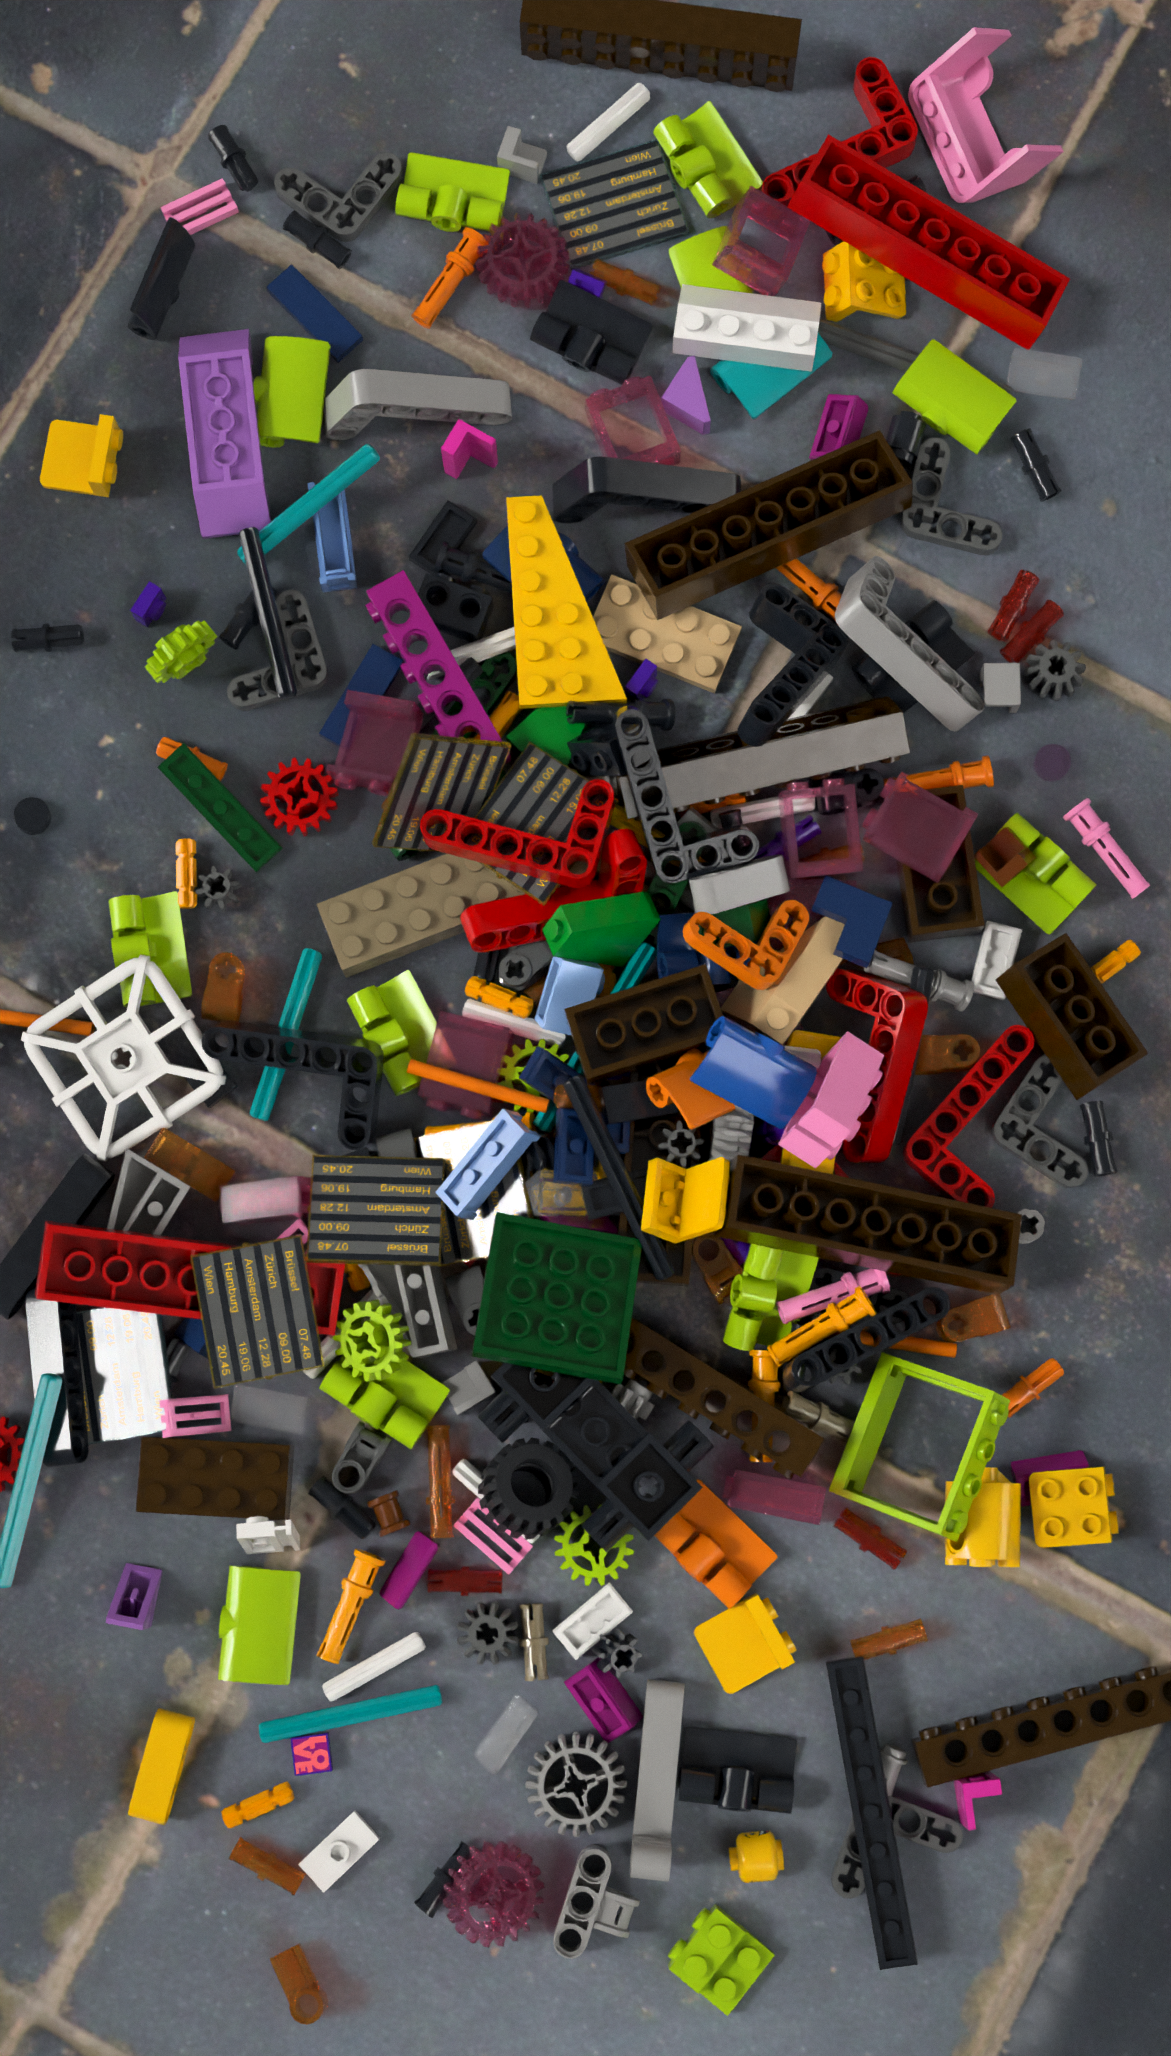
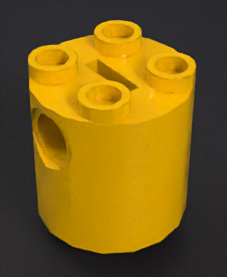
M985 1467L981 1477V1489L978 1495L973 1498L965 1530L959 1535L957 1542L945 1538V1565H967V1559H969V1566L992 1567V1565H995V1560H998L999 1567H1020L1021 1483L1010 1482L998 1468ZM946 1481L945 1502L953 1481Z

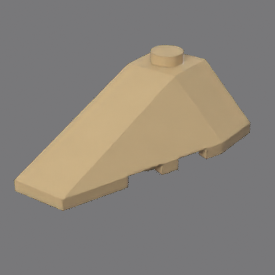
M826 916L803 932L781 976L768 989L757 990L740 980L721 1007V1011L753 1033H760L781 1045H785L790 1034L796 1029L843 960V958L833 955V952L845 924ZM784 947L778 952H784ZM760 966L759 973L765 977V969Z

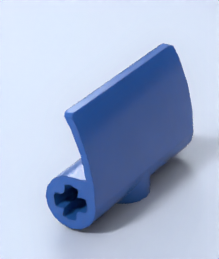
M721 1016L713 1023L706 1038V1044L711 1049L690 1077V1081L769 1124L783 1129L807 1096L815 1081L817 1068L784 1050L785 1047L760 1033H753L730 1019Z

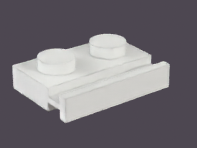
M256 1516L247 1518L246 1523L236 1524L237 1540L246 1554L284 1552V1546H292L295 1551L300 1550V1535L291 1520H285V1526H277L274 1521H269L268 1517Z

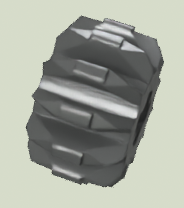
M1055 639L1050 641L1048 648L1043 644H1038L1035 648L1036 654H1029L1026 662L1030 667L1025 669L1024 676L1034 678L1028 687L1030 690L1040 687L1042 689L1039 695L1041 699H1044L1048 692H1052V698L1055 702L1060 700L1062 692L1066 696L1071 697L1075 693L1074 686L1080 687L1084 682V679L1079 674L1084 673L1086 665L1077 662L1082 655L1081 651H1075L1072 654L1068 652L1071 646L1070 642H1065L1062 649L1058 648V643ZM1051 665H1053V669L1056 666L1061 669L1059 676H1057V672L1054 675L1049 672Z
M483 1601L478 1602V1617L470 1609L464 1611V1615L472 1624L465 1622L457 1623V1629L468 1632V1635L459 1637L457 1643L459 1645L467 1642L471 1643L472 1646L464 1653V1656L467 1658L475 1650L480 1651L477 1658V1664L483 1665L486 1653H490L493 1665L498 1664V1649L506 1657L512 1655V1651L504 1642L506 1641L511 1644L519 1642V1637L507 1634V1631L517 1629L519 1623L513 1621L505 1624L504 1620L510 1616L512 1611L507 1608L501 1616L496 1615L499 1607L497 1601L492 1602L490 1613H486ZM488 1623L490 1628H497L498 1635L493 1636L494 1642L488 1643L486 1638H479L478 1631L483 1629L481 1624Z

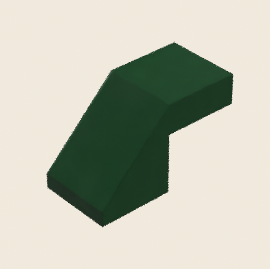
M767 899L711 914L750 941L760 939L770 920ZM699 925L698 933L704 936L705 929ZM716 936L717 939L713 942V944L716 945V943H717L721 938H719L718 936ZM729 943L724 944V948L734 946Z

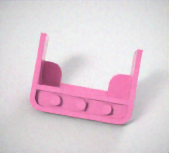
M974 27L915 78L909 87L908 100L947 190L951 198L958 203H973L1023 184L1064 152L1060 145L1026 144L1023 148H1013L1006 154L1002 149L980 96L989 89L993 81V68L988 56L1012 36L1009 30Z

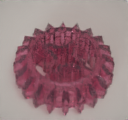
M518 213L514 215L513 222H509L503 216L501 228L491 223L489 227L491 235L483 234L485 241L489 245L478 246L477 254L480 259L476 261V269L481 272L479 274L480 282L488 284L487 292L490 295L498 292V301L500 303L509 297L511 298V306L514 308L519 300H524L525 306L529 308L531 306V299L536 298L537 302L542 305L544 293L553 296L556 289L555 286H557L559 280H564L563 275L569 272V264L566 263L569 260V251L564 249L566 247V240L564 237H557L558 228L556 225L547 229L548 224L545 217L538 223H535L532 213L527 217V221L521 220V216ZM527 240L536 242L541 246H532ZM515 241L510 249L503 250L501 254H498L505 245ZM520 250H523V256L526 258V271L522 270V263L519 261ZM548 266L543 274L530 280L535 272L544 270V267ZM504 275H514L519 281L511 280Z
M484 1841L482 1852L474 1846L470 1847V1859L467 1860L463 1856H458V1863L462 1865L458 1871L456 1869H448V1874L454 1878V1882L443 1884L444 1890L452 1894L443 1899L444 1906L451 1909L447 1913V1918L451 1923H456L455 1930L460 1935L466 1934V1939L471 1943H476L480 1940L484 1947L489 1948L494 1940L499 1947H504L507 1935L512 1941H518V1929L521 1928L525 1932H530V1926L526 1923L529 1917L539 1919V1913L533 1908L535 1905L544 1904V1899L536 1894L545 1888L544 1883L540 1879H536L541 1874V1871L536 1865H531L533 1858L529 1854L521 1855L522 1850L516 1845H512L508 1849V1845L504 1841H498L494 1848L493 1844L489 1841ZM498 1866L514 1868L519 1881L503 1880L502 1875L498 1872ZM481 1874L479 1882L476 1885L472 1886L474 1881ZM513 1902H515V1904L513 1905V1907H512V1908L510 1909V1911L507 1913V1910H508L509 1906H510ZM469 1907L485 1908V1912L490 1916V1921L473 1919Z

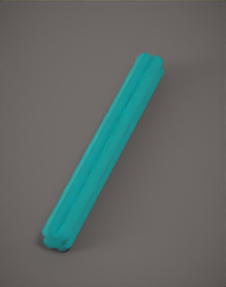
M365 444L260 530L259 536L264 555L380 460V456L375 448L370 444ZM241 546L238 549L237 554L240 557V559L246 564L243 549Z
M310 948L303 949L278 1027L299 1029L322 959L320 952ZM286 1042L285 1046L288 1054H291L293 1042ZM264 1067L250 1109V1115L253 1118L262 1121L269 1120L285 1069Z
M433 1685L265 1721L259 1724V1735L263 1743L436 1707L442 1704V1694L440 1687Z

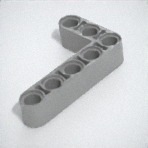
M360 369L349 373L325 398L323 416L326 438L330 440H347L355 437L375 416L457 422L460 419L470 424L500 425L512 420L509 383L506 381Z
M874 556L848 579L835 611L836 622L857 645L946 728L957 732L984 710V702L972 686L886 606L895 581V573L886 560L879 556Z
M647 1679L630 1855V1878L669 1882L672 1857L671 1831L685 1683Z

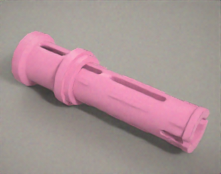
M1086 798L1065 814L1063 819L1073 824L1083 837L1081 842L1088 847L1092 846L1133 899L1147 889L1150 883L1144 879L1129 857L1109 834L1111 830L1107 821L1102 822L1091 808V800Z
M871 1268L855 1274L851 1272L844 1273L840 1278L841 1281L783 1301H777L776 1305L779 1316L784 1324H788V1322L821 1312L831 1302L837 1304L855 1293V1288L859 1285L867 1296L879 1292L884 1295L890 1293V1285L885 1271Z

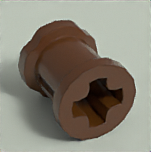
M398 1490L367 1502L368 1507L373 1508L380 1524L381 1530L378 1532L380 1537L411 1525L410 1520L404 1518L398 1503Z

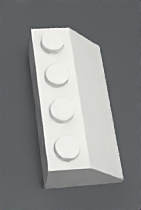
M682 284L673 336V353L812 372L821 303Z

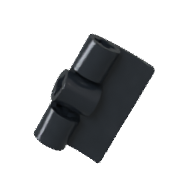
M169 217L130 308L132 315L127 327L138 336L149 340L157 338L170 306L179 298L180 291L178 286L195 248L193 238L174 218Z
M559 280L546 312L540 314L533 327L530 340L561 355L566 363L584 372L592 370L625 386L645 347L653 325L564 280Z
M932 600L905 623L955 671L975 654L952 630L953 621L951 616L935 600ZM868 654L852 666V672L873 699L889 696L903 711V714L918 702Z
M686 1727L678 1801L718 1805L719 1809L728 1811L751 1812L753 1809L791 1814L794 1798L793 1775L797 1740Z

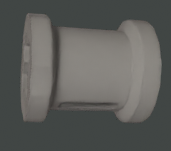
M1023 1209L1017 1212V1214H1022L1023 1221L1030 1219L1034 1224L1030 1228L1032 1234L1030 1232L1023 1234L1020 1232L1019 1243L1028 1244L1040 1238L1044 1232L1045 1225L1043 1216L1036 1210Z

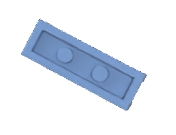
M314 482L307 483L308 491L315 486ZM344 489L313 515L320 570L319 580L323 593L358 588Z
M503 1108L436 1191V1194L457 1217L474 1220L477 1216L476 1211L529 1145L533 1141L537 1142L541 1137L537 1132L527 1128L521 1121L523 1117L518 1112Z

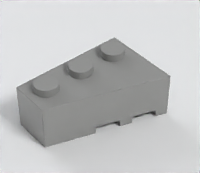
M126 1148L107 1229L161 1235L190 1186Z
M357 1262L373 1286L371 1288L377 1298H380L383 1304L390 1303L392 1305L390 1314L401 1312L402 1318L398 1323L400 1326L409 1327V1330L403 1333V1338L411 1341V1345L406 1347L413 1358H423L457 1350L438 1264Z

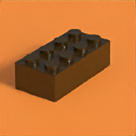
M963 785L891 794L887 805L908 943L980 934L985 923Z
M1067 933L1015 963L995 979L1027 1028L1033 1033L1035 1040L1076 1100H1079L1149 1054Z
M706 964L564 1009L566 1021L587 1085L683 1055L691 1049L708 1047L706 1044L708 1032L713 1023L723 1016Z
M141 1437L136 1512L232 1518L263 1516L268 1517L269 1520H289L295 1445Z

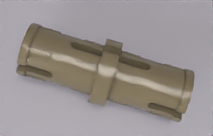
M793 1391L787 1393L789 1397H784L781 1404V1412L803 1421L813 1431L821 1430L845 1443L848 1441L855 1423L854 1420L828 1409L829 1405L825 1403H815Z
M543 1603L532 1604L533 1619L531 1618V1605H519L523 1638L519 1639L520 1647H524L525 1681H534L536 1679L535 1665H537L538 1680L549 1679L545 1645H549V1639L544 1635Z

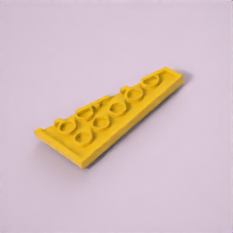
M542 495L506 497L519 709L567 706L569 701L627 703L624 690Z

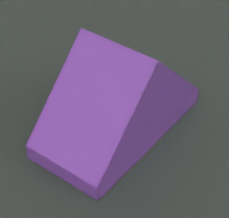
M689 356L661 397V410L704 435L710 433L711 420L695 356Z
M126 1563L108 1611L106 1623L139 1630L150 1628L159 1592L162 1570Z

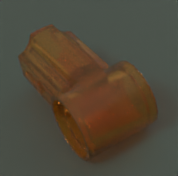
M301 1943L271 1957L270 1961L290 2004L291 2016L300 2024L308 2025L317 2021L325 2013L328 2007V1998L325 1991L319 1986ZM309 1994L315 1997L318 2002V2010L315 2014L303 2012L300 2007L302 1995Z

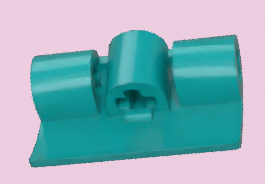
M818 333L812 372L720 360L710 369V373L724 392L727 394L733 392L754 420L829 361L833 353Z

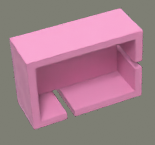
M847 1031L821 1059L815 1081L802 1104L788 1122L778 1145L815 1169L826 1158L832 1160L840 1150L843 1140L851 1141L861 1126V1122L857 1119L869 1106L872 1097L868 1093L876 1086L883 1072L879 1070L884 1055Z

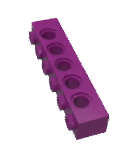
M404 570L368 589L366 593L370 602L365 607L375 624L382 621L387 630V633L382 636L392 654L399 651L405 663L400 665V668L409 684L417 682L422 691V694L417 697L427 715L432 712L436 715L440 724L435 726L439 736L462 739L464 734L476 732L481 736L479 741L503 743ZM398 611H406L410 614L409 619L403 624H396L391 621L392 616ZM415 641H423L428 644L427 649L421 654L409 652L410 645ZM440 671L444 673V680L438 685L427 683V676L431 672ZM457 701L463 705L461 712L454 716L445 714L444 707L449 702ZM509 752L506 755L503 766L511 762Z

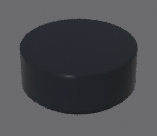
M29 797L20 801L15 807L14 821L22 832L29 835H37L49 827L51 812L44 801L35 797Z

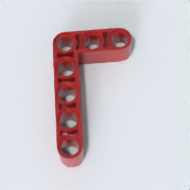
M876 57L864 58L856 67L853 91L872 128L842 141V143L887 168L908 158L912 154L918 128L886 65ZM869 76L877 81L870 83L866 82L863 78ZM888 106L892 111L883 112L878 107ZM898 134L904 135L908 140L898 141L893 136ZM872 149L877 154L873 156L863 153V150ZM816 154L776 171L765 178L762 185L760 204L762 210L767 215L779 217L793 211L787 208L801 182L800 179L804 177ZM777 191L781 192L784 197L776 199L769 194Z
M594 779L585 784L566 843L441 809H433L425 813L420 820V829L426 845L433 850L565 886L583 888L588 886L595 877L604 841L615 809L614 790L603 779ZM595 794H603L608 798L607 802L601 806L592 805L589 799ZM435 824L447 826L446 832L440 836H432L428 833L429 829ZM587 827L593 828L598 832L597 836L591 840H584L578 834ZM471 833H477L482 836V840L474 846L465 844L463 840ZM510 842L518 848L511 855H503L499 853V847L504 843ZM540 852H548L553 856L548 864L539 865L533 861L535 855ZM576 861H582L588 866L587 870L582 874H573L568 868Z
M625 828L612 832L604 841L598 880H593L588 886L583 888L569 886L555 888L544 904L530 894H524L475 904L465 909L461 913L460 921L471 949L475 952L483 953L546 940L542 928L560 905L642 892L647 859L635 833L631 829Z
M836 969L826 983L829 997L836 1002L875 1016L868 1045L884 1055L879 1070L883 1072L876 1086L868 1093L872 1099L864 1113L858 1116L857 1120L861 1122V1126L856 1135L849 1142L845 1139L843 1140V1153L850 1162L881 1163L888 1158L892 1148L928 1012V1002L921 992L865 971Z
M1023 1025L1010 1026L1002 1033L906 1142L903 1148L905 1162L946 1199L968 1203L967 1196L969 1191L977 1190L985 1197L984 1207L992 1208L994 1205L995 1195L992 1188L946 1147L1034 1047V1036L1029 1028ZM1010 1035L1021 1037L1024 1042V1050L1021 1052L1012 1051L1007 1045V1037ZM985 1062H994L1000 1067L1001 1075L999 1078L990 1079L985 1075L983 1071ZM965 1088L973 1090L977 1095L976 1105L967 1106L963 1104L959 1097L960 1090ZM940 1115L950 1117L954 1124L953 1131L950 1133L939 1131L935 1124L936 1118ZM923 1142L929 1147L930 1157L927 1160H918L913 1156L912 1145L914 1143ZM950 1166L955 1169L958 1175L955 1184L949 1185L940 1179L939 1172L941 1167Z

